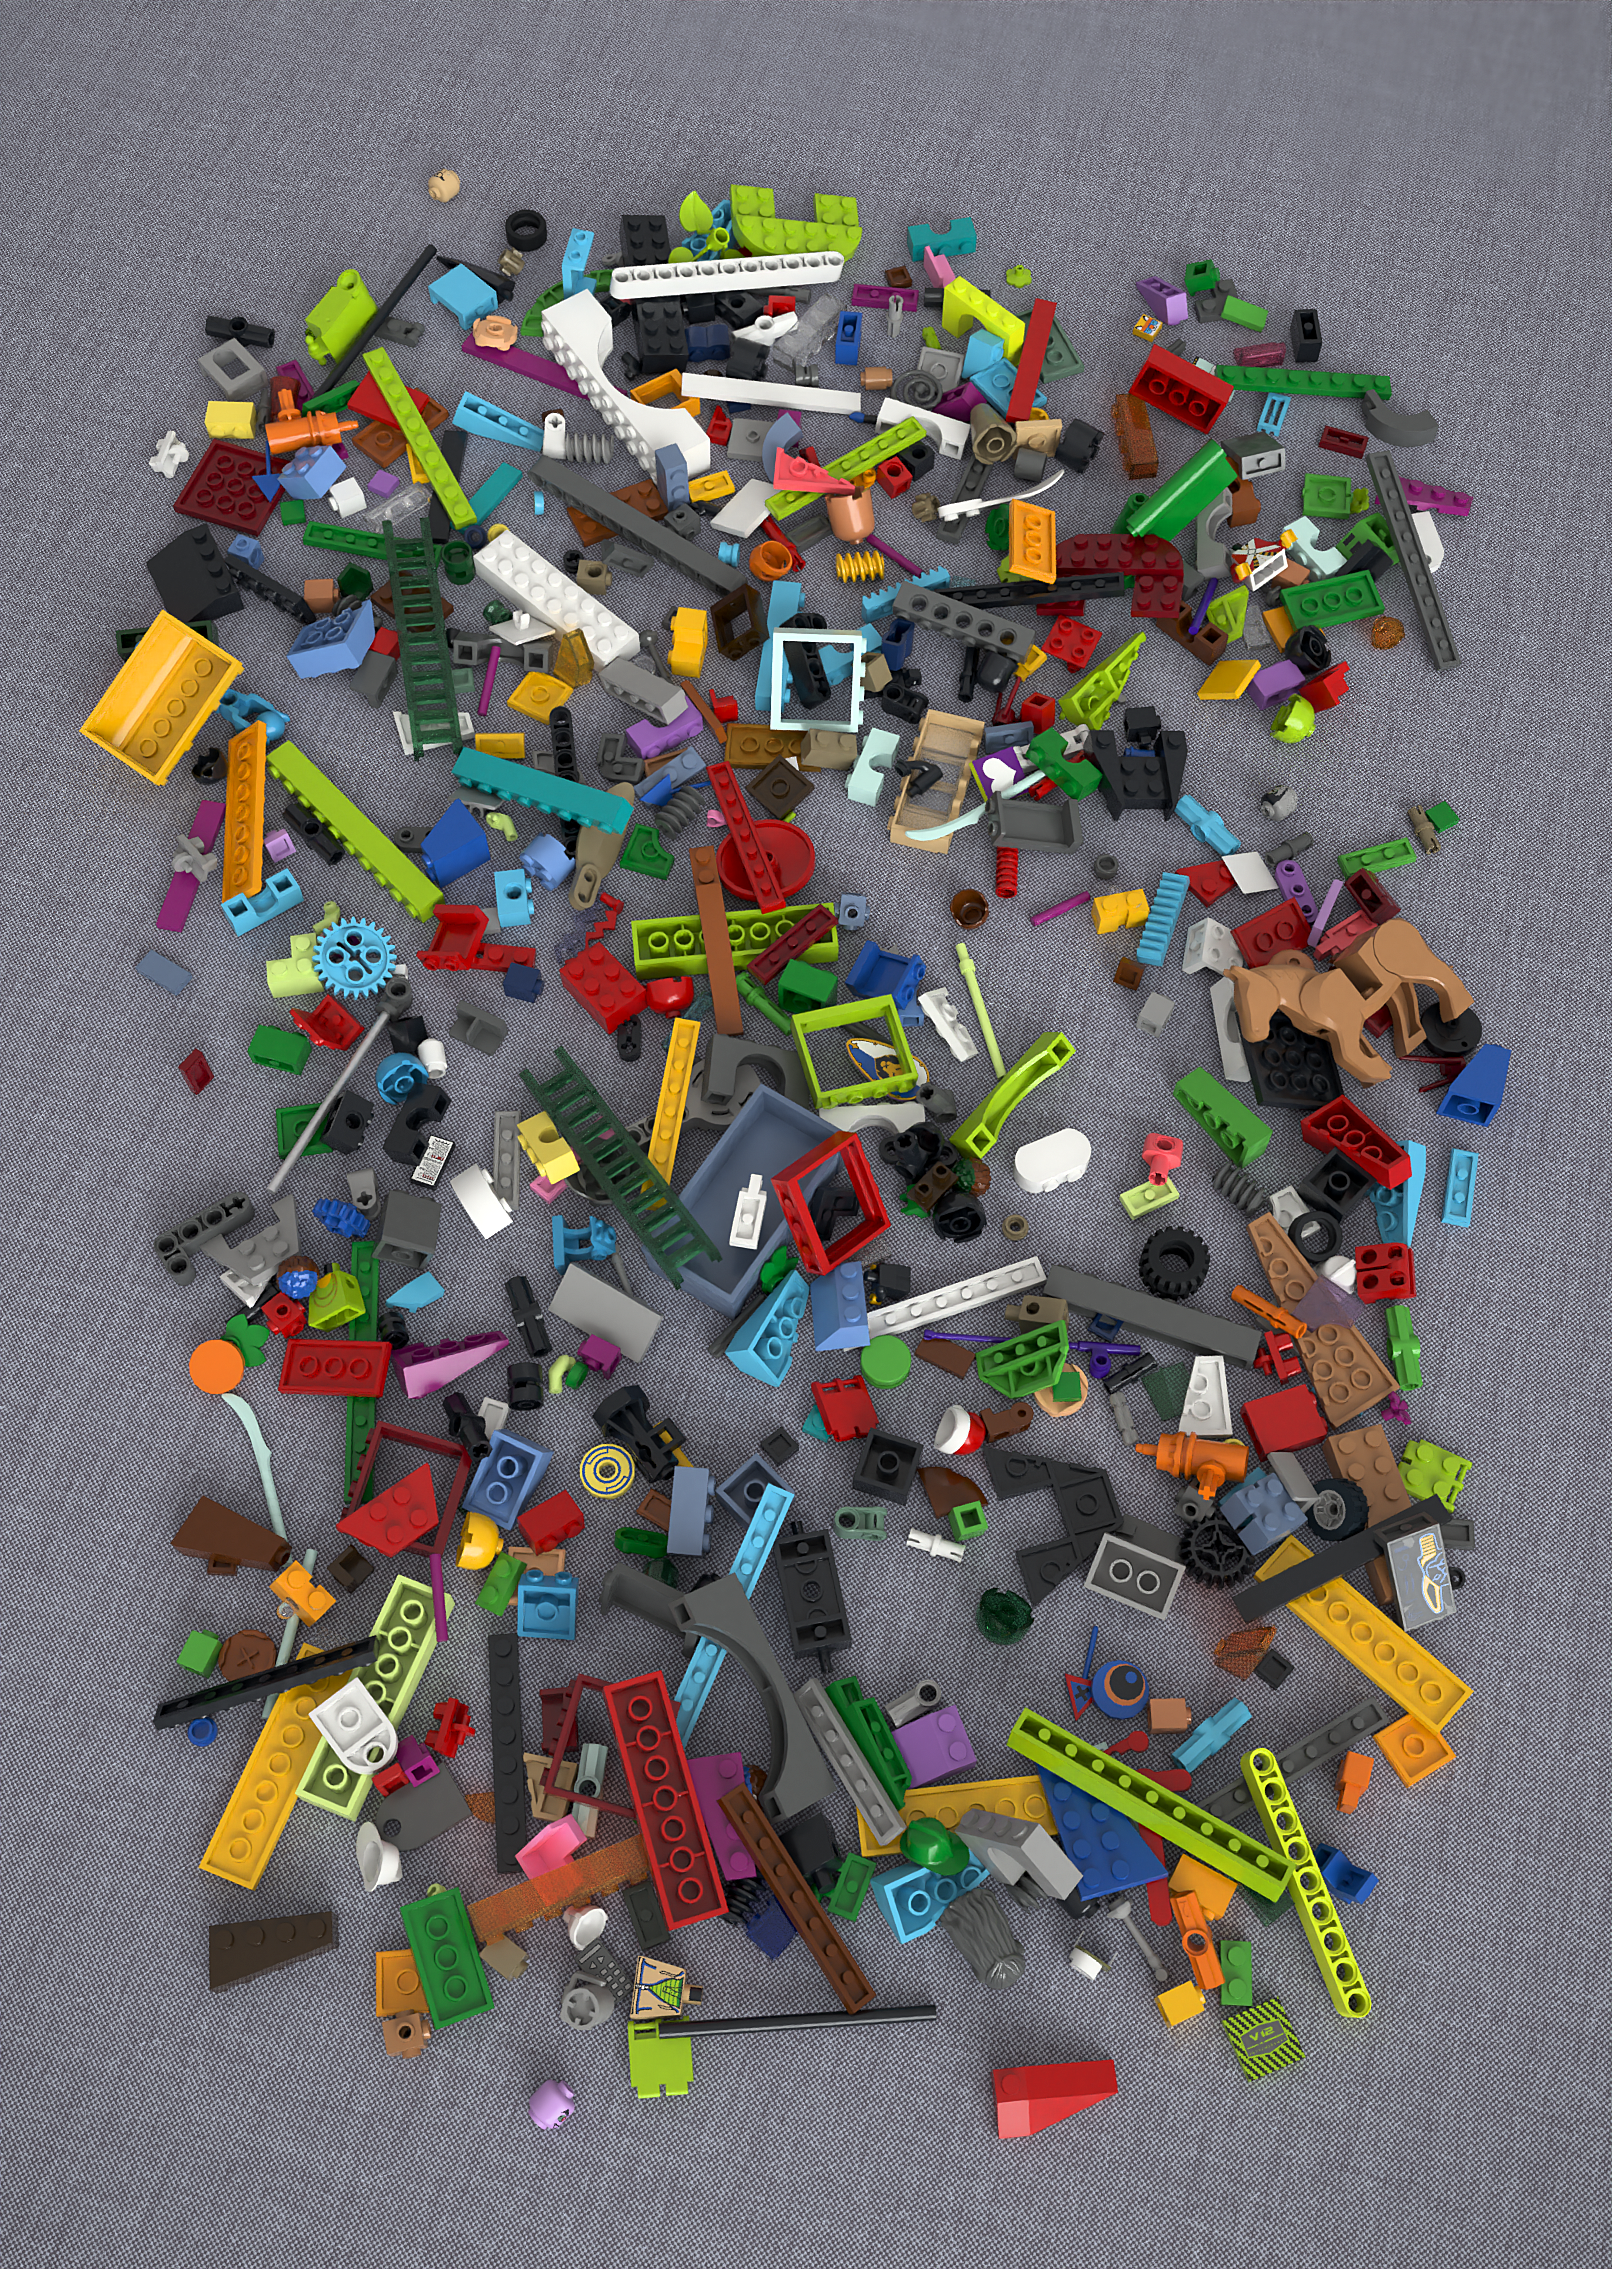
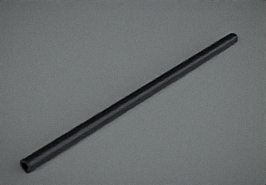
M428 244L310 400L331 391L437 253L434 245Z

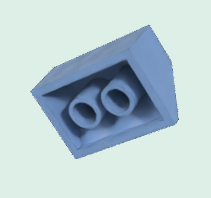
M861 1261L841 1263L825 1276L820 1275L810 1284L816 1351L870 1345Z

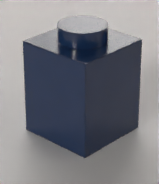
M512 962L503 981L505 996L530 1003H535L537 995L542 994L545 985L539 969Z

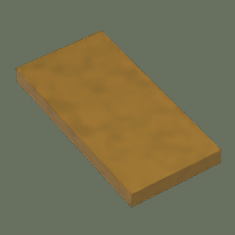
M727 723L726 735L728 738L725 745L724 762L729 760L732 768L764 770L780 754L785 759L796 756L799 771L821 772V767L802 765L800 743L808 731L771 729V725Z

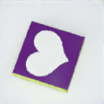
M1013 746L969 763V767L985 802L995 791L1003 792L1026 778ZM1030 787L1018 793L1009 800L1028 794V789Z

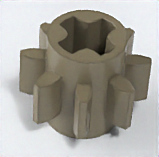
M512 247L511 251L507 248L504 249L498 258V263L501 265L499 270L509 277L512 273L517 276L525 264V261L521 259L523 254L514 247Z
M930 492L915 496L917 502L912 504V512L915 518L921 519L922 523L937 519L935 513H938L937 508L940 507L938 498L934 495L931 496Z

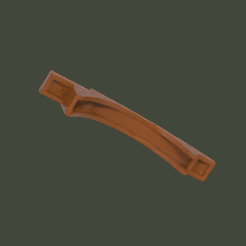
M714 845L689 848L694 896L697 901L717 1034H727L729 1036L744 1035Z

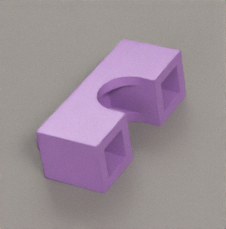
M685 696L688 708L669 725L661 728L654 727L645 718L626 729L627 744L638 758L646 760L657 757L662 752L675 748L680 742L698 735L703 730L702 714L687 696Z

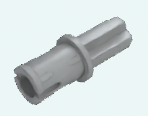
M894 295L889 298V311L886 313L888 321L887 335L892 336V338L900 334V324L903 320V298L899 295H896L895 303Z

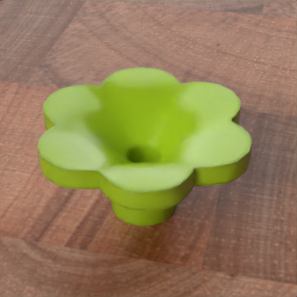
M1017 265L1013 269L1006 271L1007 284L1014 285L1016 288H1023L1024 285H1029L1032 281L1031 271L1024 269L1022 265Z
M1357 488L1353 491L1350 514H1358L1362 510L1366 511L1369 508V490L1367 488Z

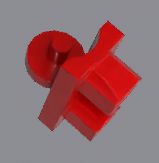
M1272 1331L1265 1332L1264 1335L1271 1355L1266 1354L1265 1348L1257 1349L1259 1358L1254 1360L1253 1366L1255 1369L1263 1368L1265 1376L1273 1374L1271 1365L1274 1364L1281 1385L1288 1384V1378L1302 1372L1297 1356L1283 1361L1280 1356L1281 1352L1294 1348L1288 1332L1273 1335Z
M448 1698V1702L436 1703L433 1718L442 1721L439 1731L429 1730L427 1732L425 1745L448 1758L455 1759L458 1745L463 1746L465 1737H474L476 1729L469 1727L471 1716L467 1715L469 1706L460 1703L455 1698Z

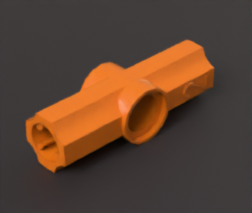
M1185 1890L1170 1896L1169 1899L1183 1938L1182 1946L1189 1956L1199 1988L1208 1990L1225 1983V1977L1212 1941V1931L1206 1923L1196 1890ZM1193 1933L1200 1934L1205 1939V1944H1194L1190 1939V1935Z

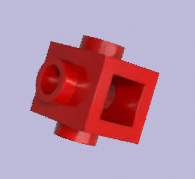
M282 1291L261 1307L265 1317L268 1319L266 1322L268 1328L274 1335L280 1333L286 1340L290 1336L299 1334L303 1330L304 1325L308 1323L303 1315L306 1310L297 1299L291 1301Z

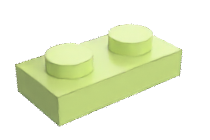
M1168 1177L1164 1185L1156 1186L1148 1181L1120 1194L1119 1200L1130 1218L1135 1220L1178 1199L1180 1194Z

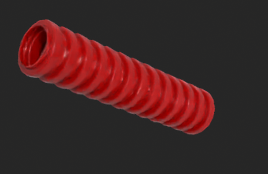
M997 846L995 894L1001 898H1012L1017 895V861L1019 852L1017 848Z

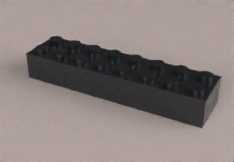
M622 215L619 238L624 267L668 264L671 248L665 215ZM679 295L631 298L630 305L641 373H668L674 369H677L680 373H685L689 353Z

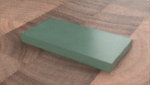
M1033 309L1013 314L1025 323L1023 347ZM1055 314L1039 376L1043 384L1082 373L1085 367Z

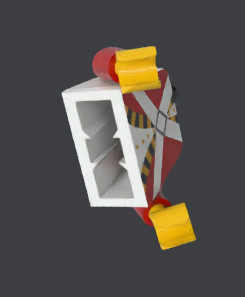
M1288 529L1280 535V540L1277 542L1253 538L1244 546L1239 543L1234 544L1230 551L1232 554V565L1230 567L1232 581L1235 584L1243 581L1254 592L1286 569L1288 564L1285 550L1291 546L1292 542L1298 539L1293 530Z

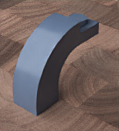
M788 412L773 424L763 444L762 460L771 484H774L777 447L784 449L786 454L795 443L803 438L801 429Z

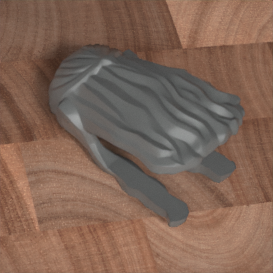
M973 1888L971 1892L957 1897L948 1904L947 1908L940 1915V1926L946 1929L954 1946L972 1966L978 1981L985 1983L992 1990H1002L1013 1985L1025 1971V1959L1023 1958L1025 1949L1019 1941L1013 1938L1007 1916L999 1906L995 1893L986 1888Z

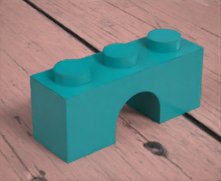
M971 217L950 220L949 232L946 234L932 232L929 223L909 226L907 229V245L912 262L924 260V248L927 246L930 247L934 257L942 254L948 257L976 252L977 235Z

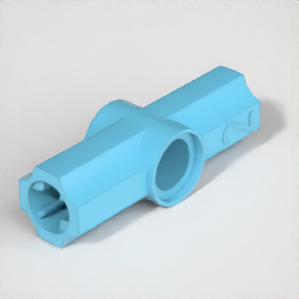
M1185 795L1179 800L1174 812L1191 827V832L1198 841L1209 843L1221 856L1235 854L1240 848L1241 842L1224 827L1223 820L1215 811L1211 810L1208 812L1191 795Z
M1234 1697L1216 1715L1208 1717L1192 1732V1736L1172 1753L1170 1757L1179 1769H1184L1189 1774L1192 1773L1210 1755H1215L1231 1740L1230 1737L1252 1715L1244 1703Z

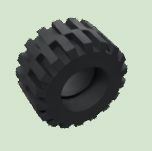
M1172 1226L1166 1227L1165 1232L1162 1229L1157 1230L1154 1236L1151 1235L1148 1238L1139 1260V1275L1144 1277L1143 1284L1145 1287L1150 1285L1149 1291L1153 1294L1157 1291L1162 1299L1170 1296L1171 1300H1177L1178 1296H1181L1183 1300L1188 1298L1189 1293L1194 1295L1198 1288H1201L1210 1267L1209 1263L1211 1260L1210 1255H1207L1209 1251L1207 1244L1202 1245L1203 1239L1200 1235L1195 1237L1193 1236L1194 1231L1189 1229L1188 1232L1183 1231L1184 1227L1178 1226L1177 1230H1173ZM1168 1254L1180 1256L1186 1261L1189 1269L1183 1272L1170 1271L1163 1266L1160 1257Z

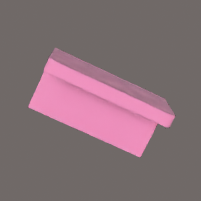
M925 247L923 266L933 287L944 288L955 280L956 277L944 254L934 257L930 247Z

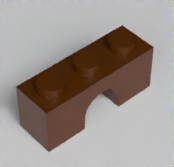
M1181 600L1179 618H1157L1156 626L1210 666L1225 652L1229 635L1212 622H1209L1204 628L1200 627L1196 635L1190 634L1189 627L1193 620L1191 615L1192 607Z

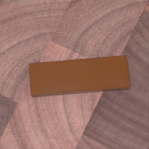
M685 680L680 683L685 695L702 714L704 723L720 744L725 742L728 737L723 725L690 681Z

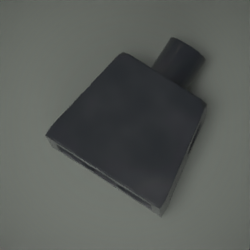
M820 1812L778 1838L808 1886L815 1883L818 1892L824 1894L835 1888L836 1885L831 1873L842 1867V1860L833 1825Z

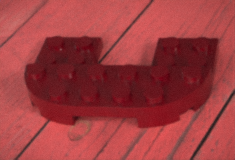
M1077 534L1075 537L1069 538L1056 546V578L1124 572V575H1136L1131 617L1179 618L1184 586V565L1180 552L1169 541L1154 534H1145L1142 538L1139 535L1134 538L1131 534ZM1086 600L1037 604V616H1084Z

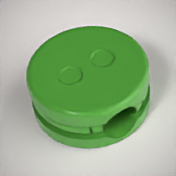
M880 1335L872 1338L869 1346L863 1347L860 1369L864 1379L870 1385L879 1389H893L907 1379L911 1368V1353L901 1339L891 1335Z

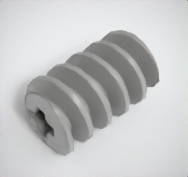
M568 432L566 437L568 461L573 462L576 456L577 461L581 463L585 456L587 463H591L594 457L596 464H599L603 457L604 463L609 464L614 455V435H611L609 441H606L605 434H602L600 441H598L596 434H593L591 440H588L587 433H584L581 440L576 432L573 439H570Z

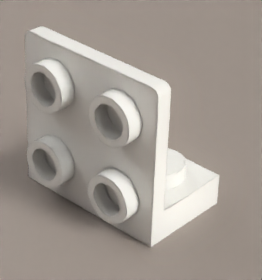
M1209 917L1188 928L1182 971L1192 974L1204 967H1208L1223 975L1224 969H1230L1232 965L1242 967L1244 957L1230 933L1231 929Z

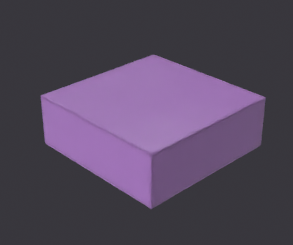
M379 470L367 486L369 491L388 499L400 484L398 477Z

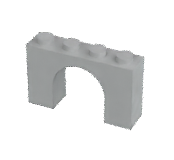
M972 1808L971 1811L963 1815L959 1826L954 1830L997 1882L1014 1886L1026 1870L1048 1896L1065 1900L1083 1877L1039 1823Z

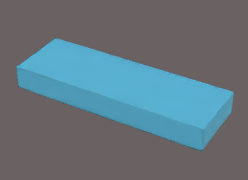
M1455 1148L1451 1149L1441 1222L1467 1228L1470 1225L1479 1153Z

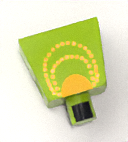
M338 1263L324 1265V1277L317 1281L316 1289L309 1295L308 1325L328 1333L366 1313L357 1278L341 1271Z

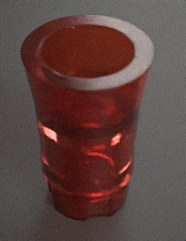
M275 376L269 380L271 423L279 422L278 413L281 411L278 392L282 391L281 389L292 391L294 406L297 409L298 396L301 389V382L297 379L287 376Z

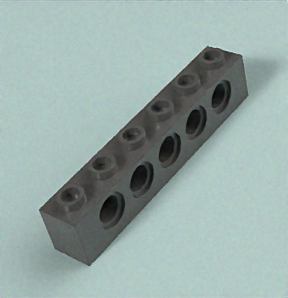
M903 581L892 605L893 615L897 619L912 621L924 630H935L941 636L948 639L956 638L968 647L977 646L982 648L984 652L991 651L997 653L1014 664L1021 663L1025 665L1036 640V630L907 581ZM917 605H923L925 607L921 611H916L913 609ZM940 613L947 615L944 619H937L935 616ZM960 622H967L969 625L965 628H961L957 624ZM982 630L991 632L988 636H982L979 633ZM1009 638L1013 642L1009 645L1003 644L1001 641L1003 639Z

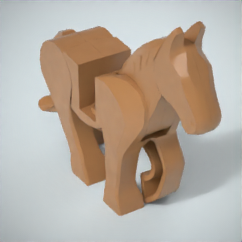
M1400 917L1389 919L1383 924L1357 936L1352 944L1333 962L1337 969L1322 974L1309 968L1285 964L1265 965L1250 970L1232 965L1230 969H1224L1223 975L1234 983V1004L1239 1015L1242 1035L1248 1042H1259L1268 1037L1270 1031L1269 1021L1276 1010L1280 1009L1291 1019L1294 1027L1330 1042L1335 1062L1360 1080L1363 1089L1391 1078L1389 1072L1393 1068L1383 1060L1362 1034L1364 1021L1385 1003L1393 1019V1044L1396 1058L1408 1055L1427 1038L1420 1023L1418 999L1413 983L1425 984L1434 989L1438 994L1440 1014L1444 1023L1456 1019L1474 1003L1471 994L1465 989L1462 980L1454 973L1453 966L1447 965L1444 961L1440 960L1431 951L1418 930L1407 920Z

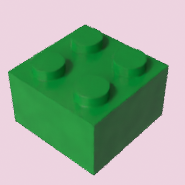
M790 959L778 982V1007L792 1014L833 1007L837 1003L838 977L828 970H819L811 967L807 962Z

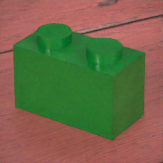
M259 1025L247 1052L255 1064L301 1076L312 1048L308 1038L299 1032L289 1033L273 1025L268 1027Z

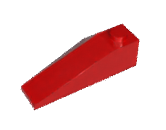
M1114 2059L994 2069L990 2072L998 2139L1030 2136L1118 2093Z

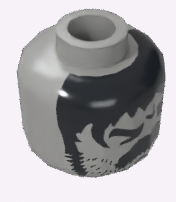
M1276 785L1261 797L1262 814L1268 819L1282 821L1297 809L1298 797L1296 792L1289 786Z

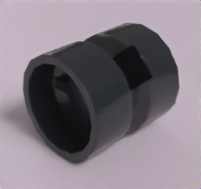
M522 1362L508 1366L507 1384L511 1388L508 1389L507 1395L508 1407L510 1409L530 1411L539 1409L544 1405L543 1388L540 1387L543 1383L541 1365L532 1362Z

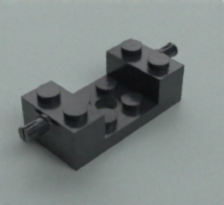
M794 1521L790 1523L793 1536L775 1539L772 1546L789 1623L795 1660L810 1656L818 1657L821 1674H826L825 1662L828 1673H831L834 1670L830 1655L836 1651L851 1648L852 1637L829 1530L823 1529L804 1533L802 1521H797L799 1531L797 1532L796 1522ZM808 1584H815L819 1587L820 1593L814 1598H809L804 1594L803 1589Z

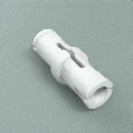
M911 1528L906 1544L907 1546L910 1545L931 1552V1556L936 1557L937 1554L958 1561V1563H961L966 1545L943 1539L940 1534L934 1536L915 1528Z

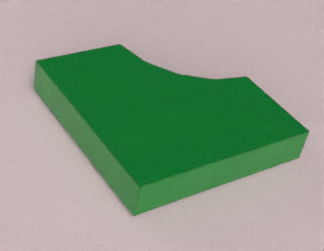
M636 823L621 858L620 868L667 881L675 862V856L667 853L660 846L659 829Z

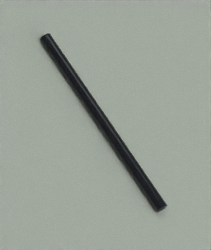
M933 2004L859 2009L856 2013L850 2015L847 2010L663 2022L658 2023L659 2039L936 2021L937 2015L936 2006Z

